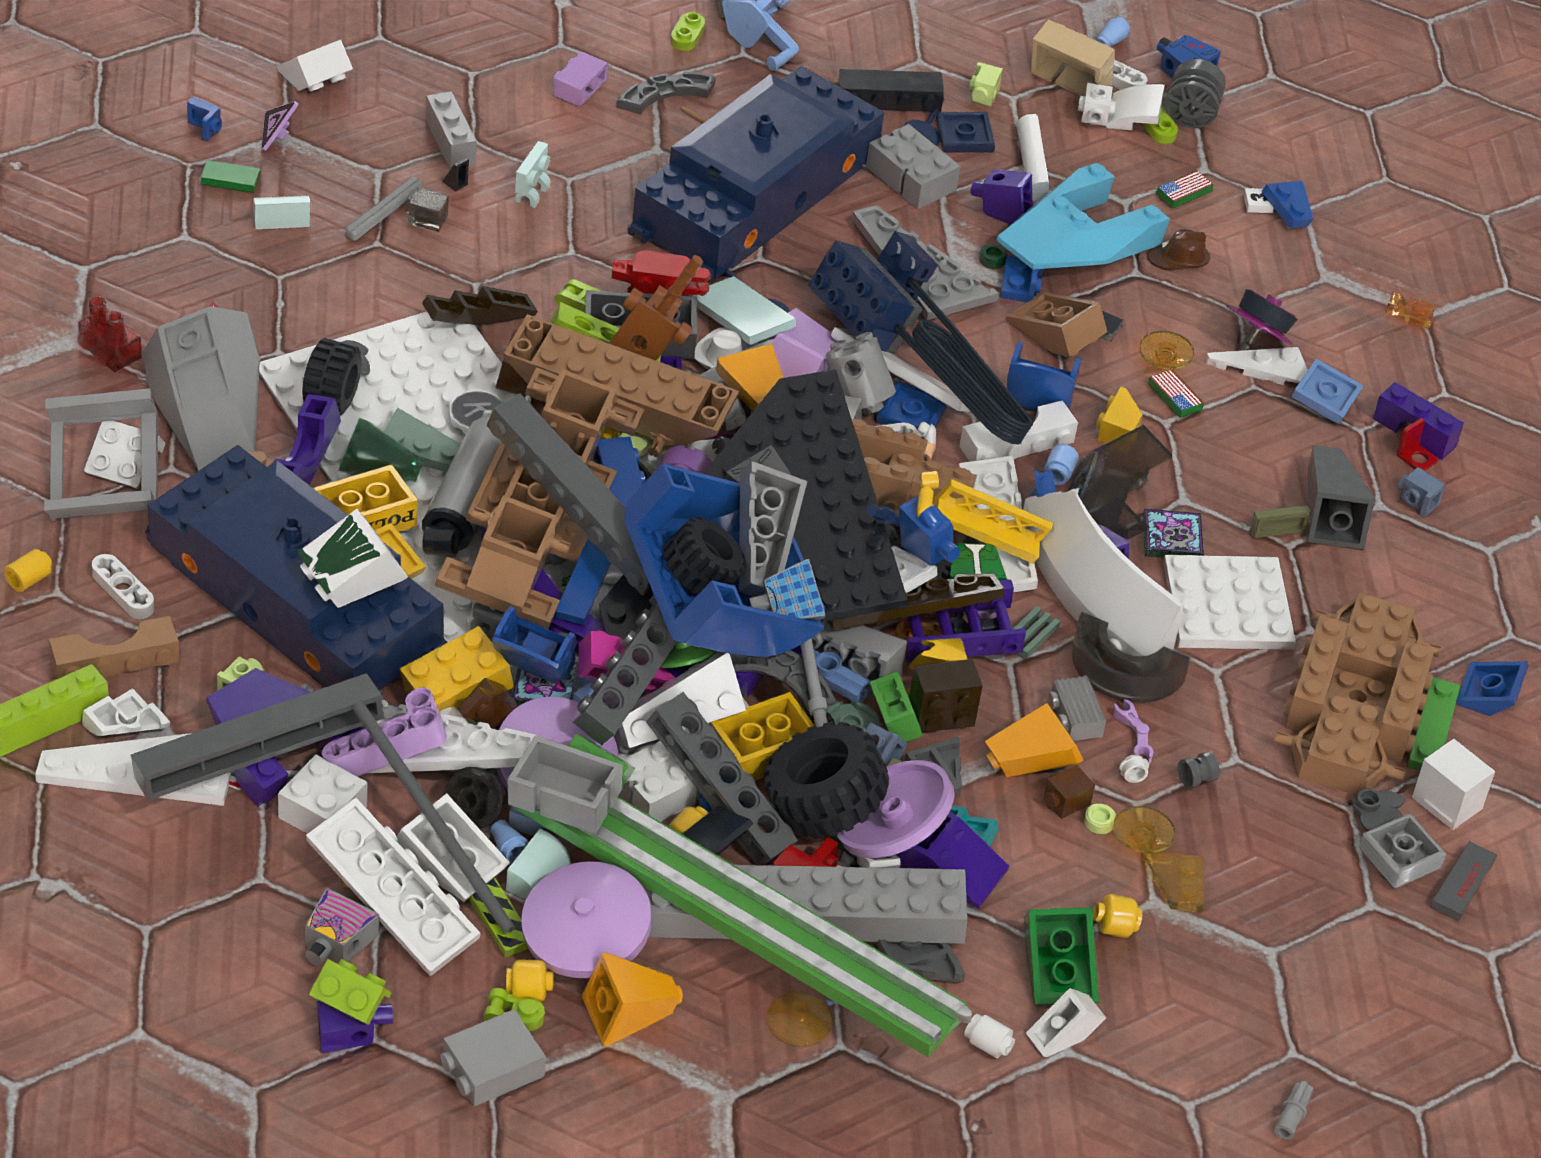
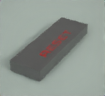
M1469 841L1433 899L1431 908L1459 921L1493 866L1497 854Z

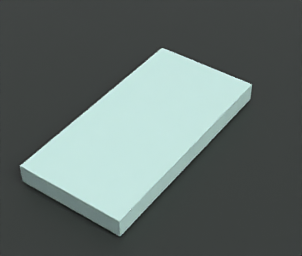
M734 276L709 285V292L706 295H689L697 297L698 309L728 330L736 332L742 340L750 345L796 327V318Z

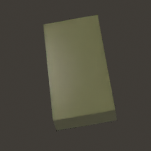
M1308 505L1254 511L1249 530L1251 537L1261 538L1306 532L1311 514Z

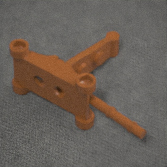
M694 255L689 263L683 267V271L675 283L668 290L660 285L647 303H645L646 299L642 297L644 293L634 287L622 304V307L631 313L609 344L655 361L658 360L670 341L681 347L693 330V327L686 322L681 324L678 321L674 323L672 320L683 302L679 299L682 291L692 277L697 274V270L703 263V260L699 256Z

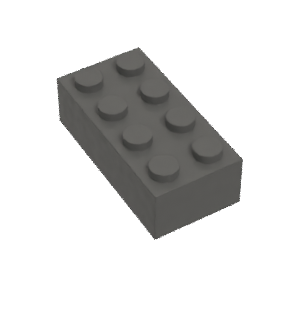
M586 290L584 313L620 328L631 313L622 307L630 293ZM643 294L642 297L646 299L645 303L648 302L653 294ZM681 296L679 299L683 302L677 309L672 321L674 323L678 321L681 324L686 322L693 327V330L681 347L670 341L661 356H680L682 358L694 359L697 338V297Z

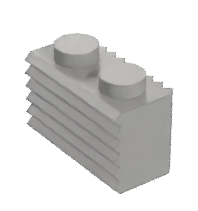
M1085 675L1084 677L1079 676L1072 679L1068 677L1066 680L1062 678L1060 681L1056 679L1053 683L1052 692L1048 693V704L1052 710L1056 711L1057 718L1072 740L1079 741L1103 737L1106 719L1089 678Z

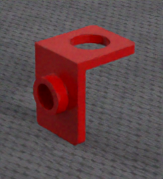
M1423 418L1406 427L1399 438L1400 445L1396 456L1414 470L1419 467L1425 471L1438 462V458L1419 444L1425 424ZM1420 454L1427 461L1425 463H1418L1412 459V456Z

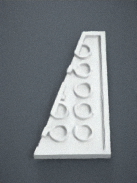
M382 700L384 719L376 722L380 724L407 714L406 705L400 704L398 707L388 705L387 701ZM440 713L447 733L445 742L437 748L404 759L403 762L410 772L515 767L535 734L509 728L500 731L491 729L487 723L469 724L465 718ZM391 765L369 773H389L395 771Z
M189 734L44 750L41 753L35 774L36 783L145 796L134 778L130 754ZM232 772L157 798L224 806Z

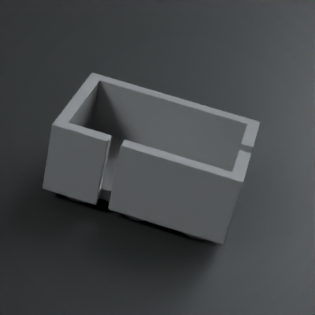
M910 124L892 131L891 136L886 134L869 142L866 167L898 194L903 191L902 197L917 210L957 191L961 166Z
M535 735L508 778V804L532 813L539 809L541 816L596 834L608 815V809L611 810L622 791V764Z

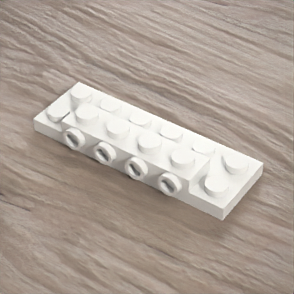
M357 798L353 799L306 835V841L364 905L379 914V921L430 977L480 938V932L459 910L460 906L457 900L451 894L445 895L435 876L430 871L424 872L418 865L419 862L414 853L408 848L404 850L398 844V838L392 829L388 826L383 827Z

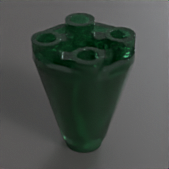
M359 417L338 471L355 476L392 465L405 483H408L409 480L416 483L424 461L417 459L418 456L376 425Z

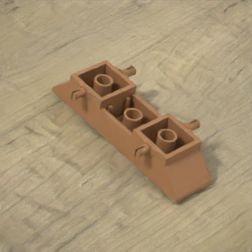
M528 314L504 353V359L527 384H529L536 367L558 376L561 370L564 369L617 390L618 399L644 408V413L636 432L653 440L650 448H648V453L651 456L654 453V457L659 456L664 445H684L685 448L689 449L692 442L716 436L739 395V391Z

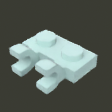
M538 141L517 170L516 202L520 203L526 196L530 200V206L535 208L539 203V193L533 187L536 186L537 182L541 184V191L546 192L550 187V178L543 172L547 170L550 163V156L547 155L548 144Z

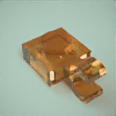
M1391 293L1386 313L1404 317L1403 322L1426 329L1430 328L1435 304L1410 297L1408 302H1406L1402 295Z

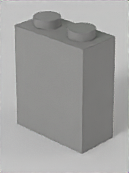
M515 1010L444 1038L443 1053L440 1055L442 1065L447 1072H452L456 1078L459 1092L462 1096H467L473 1106L545 1077L546 1056Z

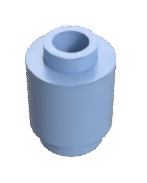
M1058 444L1053 447L1044 466V471H1053L1055 485H1063L1070 480L1079 459L1077 451L1066 444Z

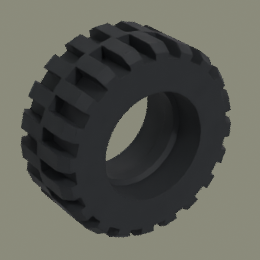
M829 722L823 723V726L809 727L807 728L808 731L802 734L798 732L792 736V740L788 743L784 742L779 747V752L774 753L770 758V765H767L764 775V788L775 811L792 828L794 833L804 837L808 835L812 838H822L823 835L832 837L837 836L838 832L844 830L848 832L854 829V825L859 822L862 824L869 818L871 812L875 813L880 807V801H884L889 785L888 770L870 734L853 724L839 722L835 725Z

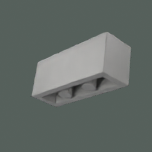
M452 91L426 96V122L449 169L455 163L465 158L469 159V166H475L476 139Z

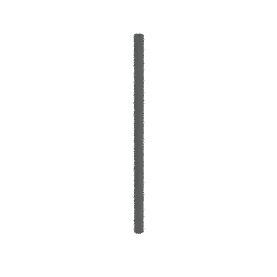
M358 701L355 703L352 709L503 933L508 934L515 929L514 924L364 702Z

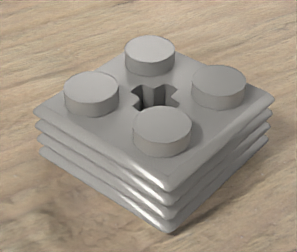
M1406 814L1363 833L1362 841H1360L1361 845H1359L1363 853L1394 888H1398L1442 868L1443 860H1445L1446 856L1443 849L1411 814Z

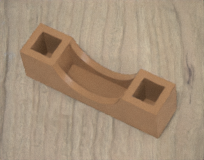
M170 616L140 621L137 632L130 639L115 645L95 644L85 639L80 633L49 639L50 660L56 679L90 664H93L103 677L179 663V641Z

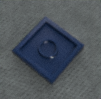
M988 112L936 113V124L944 153L994 152L995 142Z

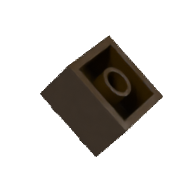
M973 659L914 666L909 700L922 733L975 726L983 685Z

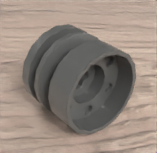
M1202 59L1187 60L1177 67L1165 102L1167 113L1173 121L1188 128H1203L1214 121L1217 117L1226 86L1225 76L1219 67L1210 61Z

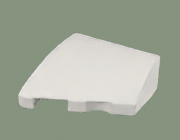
M131 689L114 700L107 696L83 710L82 725L97 736L163 729L170 726V721L153 702L148 705L134 689Z

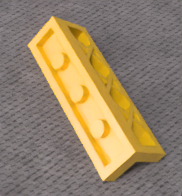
M953 479L934 497L933 504L951 521L953 530L986 544H992L996 548L1030 563H1034L1039 558L1040 541L1052 530V522ZM954 491L963 495L964 498H954L949 495ZM984 504L990 508L979 509L974 505ZM1010 515L1015 519L1005 520L1000 518V516ZM1035 526L1040 529L1035 533L1025 529V527Z

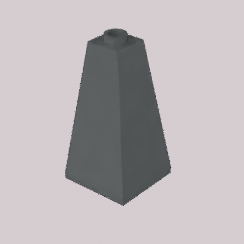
M1313 445L1308 466L1307 505L1310 508L1311 514L1307 525V542L1364 550L1375 497L1341 449Z

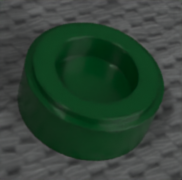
M988 244L981 248L979 261L987 268L999 269L1006 263L1007 252L999 245Z

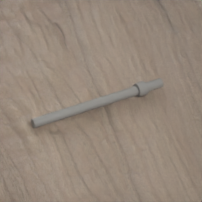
M810 638L800 646L810 694V700L808 701L810 715L814 716L815 726L820 727L823 726V723H827L826 713L828 712L826 698L822 697L812 638Z

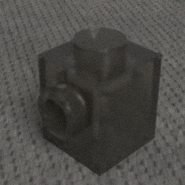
M418 187L413 197L409 196L406 202L405 212L408 213V224L439 232L448 217L449 195Z

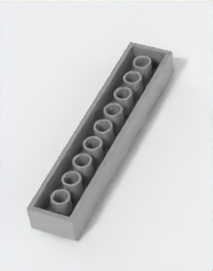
M734 865L863 942L886 940L887 942L965 944L967 901L965 870ZM645 888L652 913V926L649 937L730 939Z

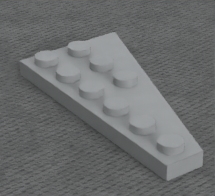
M877 205L853 211L852 221L878 255L881 254L894 231L910 235L938 264L928 282H924L921 288L945 315L999 300L1000 293L994 288L989 290L981 284L982 280L977 276L973 275L970 277L960 270V264L932 244L925 245L919 240L920 236L915 232L911 231L908 233L899 226L900 222ZM918 296L916 302L923 309L921 313L925 319L937 318Z

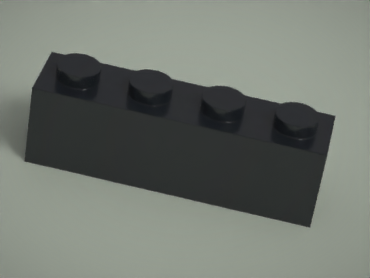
M839 69L837 86L880 110L932 112L935 109L941 112L944 97L942 72Z

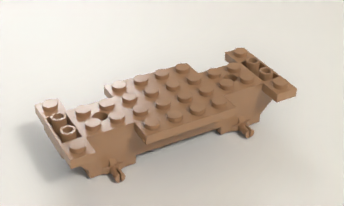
M536 367L526 388L525 395L546 403L541 414L542 418L609 489L613 479L616 477L617 471L591 461L606 426L634 436L643 416L644 408L618 399L616 389L562 369L558 376ZM501 442L466 517V521L486 528V533L474 566L447 557L436 579L435 586L504 613L511 606L515 608L518 617L549 629L560 600L537 592L533 588L549 553L577 563L588 537L576 523L571 521L562 507L550 498L548 492L537 480L530 476L528 470L518 459H515L510 454L507 447Z

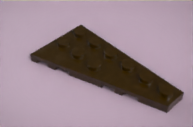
M937 574L936 577L906 593L908 598L907 607L833 619L828 621L833 630H847L853 626L873 625L880 621L905 619L908 616L923 613L932 614L936 611L950 608L959 609L966 605L977 603H990L993 600L1004 598V587L995 574H957L954 579L938 578Z

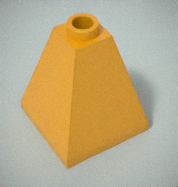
M601 953L582 994V998L602 1046H610L673 1014L676 1006L682 1002L683 993L681 987L675 984L672 976L609 953Z

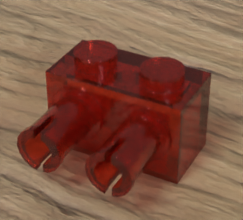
M93 296L88 300L89 316L78 321V341L83 349L90 351L101 364L106 365L115 373L142 358L141 337L124 323V314L120 311L110 312L106 308L107 301L104 297Z

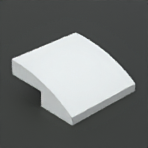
M1139 85L1114 92L1112 100L1116 101L1114 116L1108 117L1106 128L1132 130L1134 122L1158 124L1165 85Z

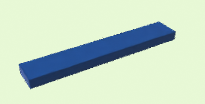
M613 479L609 490L626 507V502L641 486ZM588 538L556 609V618L585 625L611 565L606 555Z

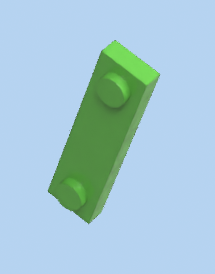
M1432 678L1407 768L1420 771L1424 759L1445 745L1460 689L1459 684Z

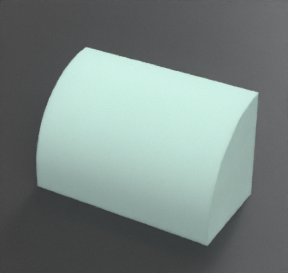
M309 196L253 198L255 229L310 227Z
M539 829L508 868L506 890L526 900L531 890L541 879L556 869L571 864V858L565 846L552 834Z

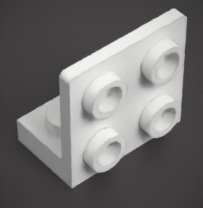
M103 421L84 471L89 475L138 489L141 485V429L116 421ZM158 435V453L162 454L166 443Z

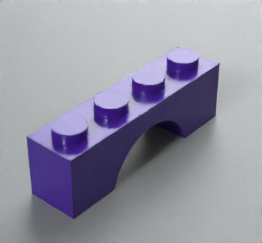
M308 393L298 413L297 435L292 451L285 460L275 459V461H279L308 485H310L341 423L335 398Z

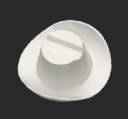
M723 327L713 330L697 343L694 358L700 365L709 370L716 367L719 357L750 350L755 347L754 344L750 345L742 340L736 332Z

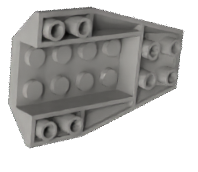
M210 306L157 327L142 353L149 387L151 388L154 401L197 470L199 471L236 445H239L247 452L249 450L255 451L260 356L248 313Z

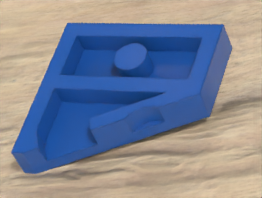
M1302 181L1265 185L1261 192L1289 228L1308 227L1313 216Z

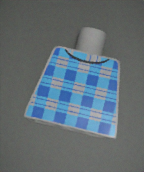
M809 559L763 580L766 594L749 598L750 605L754 608L806 620L825 618V611Z

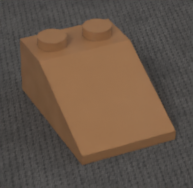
M1048 292L1041 293L1006 316L1008 322L1046 350L1063 355L1064 357L1077 355L1079 350L1095 343L1099 337L1108 332L1099 302Z

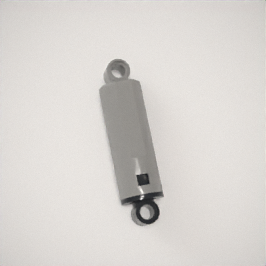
M485 410L483 416L473 421L422 520V530L424 532L422 548L423 552L427 555L456 557L460 550L468 547L479 527L477 524L466 521V517L501 443L486 426L493 410Z

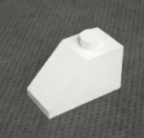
M1069 988L1026 1034L1044 1057H1049L1084 1041L1106 1019V1016L1089 995Z

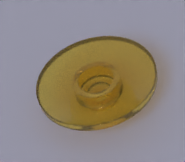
M1171 331L1151 332L1142 338L1139 346L1140 354L1144 360L1161 369L1175 370L1183 368L1190 364L1194 357V348L1190 341L1184 336Z
M1132 806L1122 810L1116 816L1113 824L1114 834L1120 843L1140 853L1151 854L1164 851L1173 843L1175 837V827L1169 817L1161 811L1147 806Z
M792 992L784 994L773 1001L768 1010L767 1022L771 1032L779 1040L789 1045L804 1047L817 1044L827 1037L832 1027V1014L828 1006L818 997L803 992Z

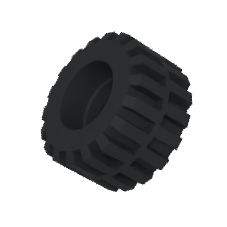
M322 338L313 349L307 363L302 386L303 402L308 393L335 398L339 415L342 416L352 403L358 387L362 367L360 348Z
M692 517L687 520L663 547V556L667 567L671 570L673 576L695 595H699L711 581L732 585L745 572V557L738 543L721 526L703 517Z

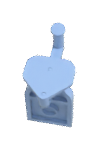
M724 0L722 5L727 30L740 45L750 48L765 33L782 51L775 57H768L767 66L771 71L777 70V68L797 55L799 52L797 43L772 18L778 10L777 7L783 9L791 0Z

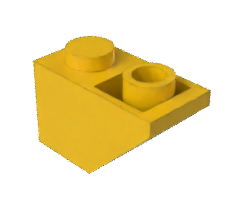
M1120 387L1116 396H1110L1106 405V413H1100L1096 428L1100 429L1098 441L1129 452L1138 436L1143 414L1126 388Z

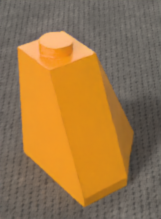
M772 344L717 359V374L730 388L739 391L738 396L752 411L756 409L780 378H784Z
M1048 703L985 741L990 751L986 754L988 761L994 770L1000 768L1006 777L1075 765L1084 761L1077 745Z

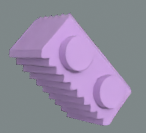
M581 51L577 57H572L563 70L556 72L553 78L554 96L580 107L607 81L609 63Z

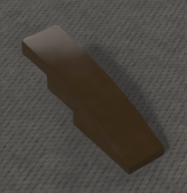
M482 286L478 294L455 290L450 299L426 295L422 302L432 321L457 324L511 321L525 318L527 314L535 316L538 312L527 294Z

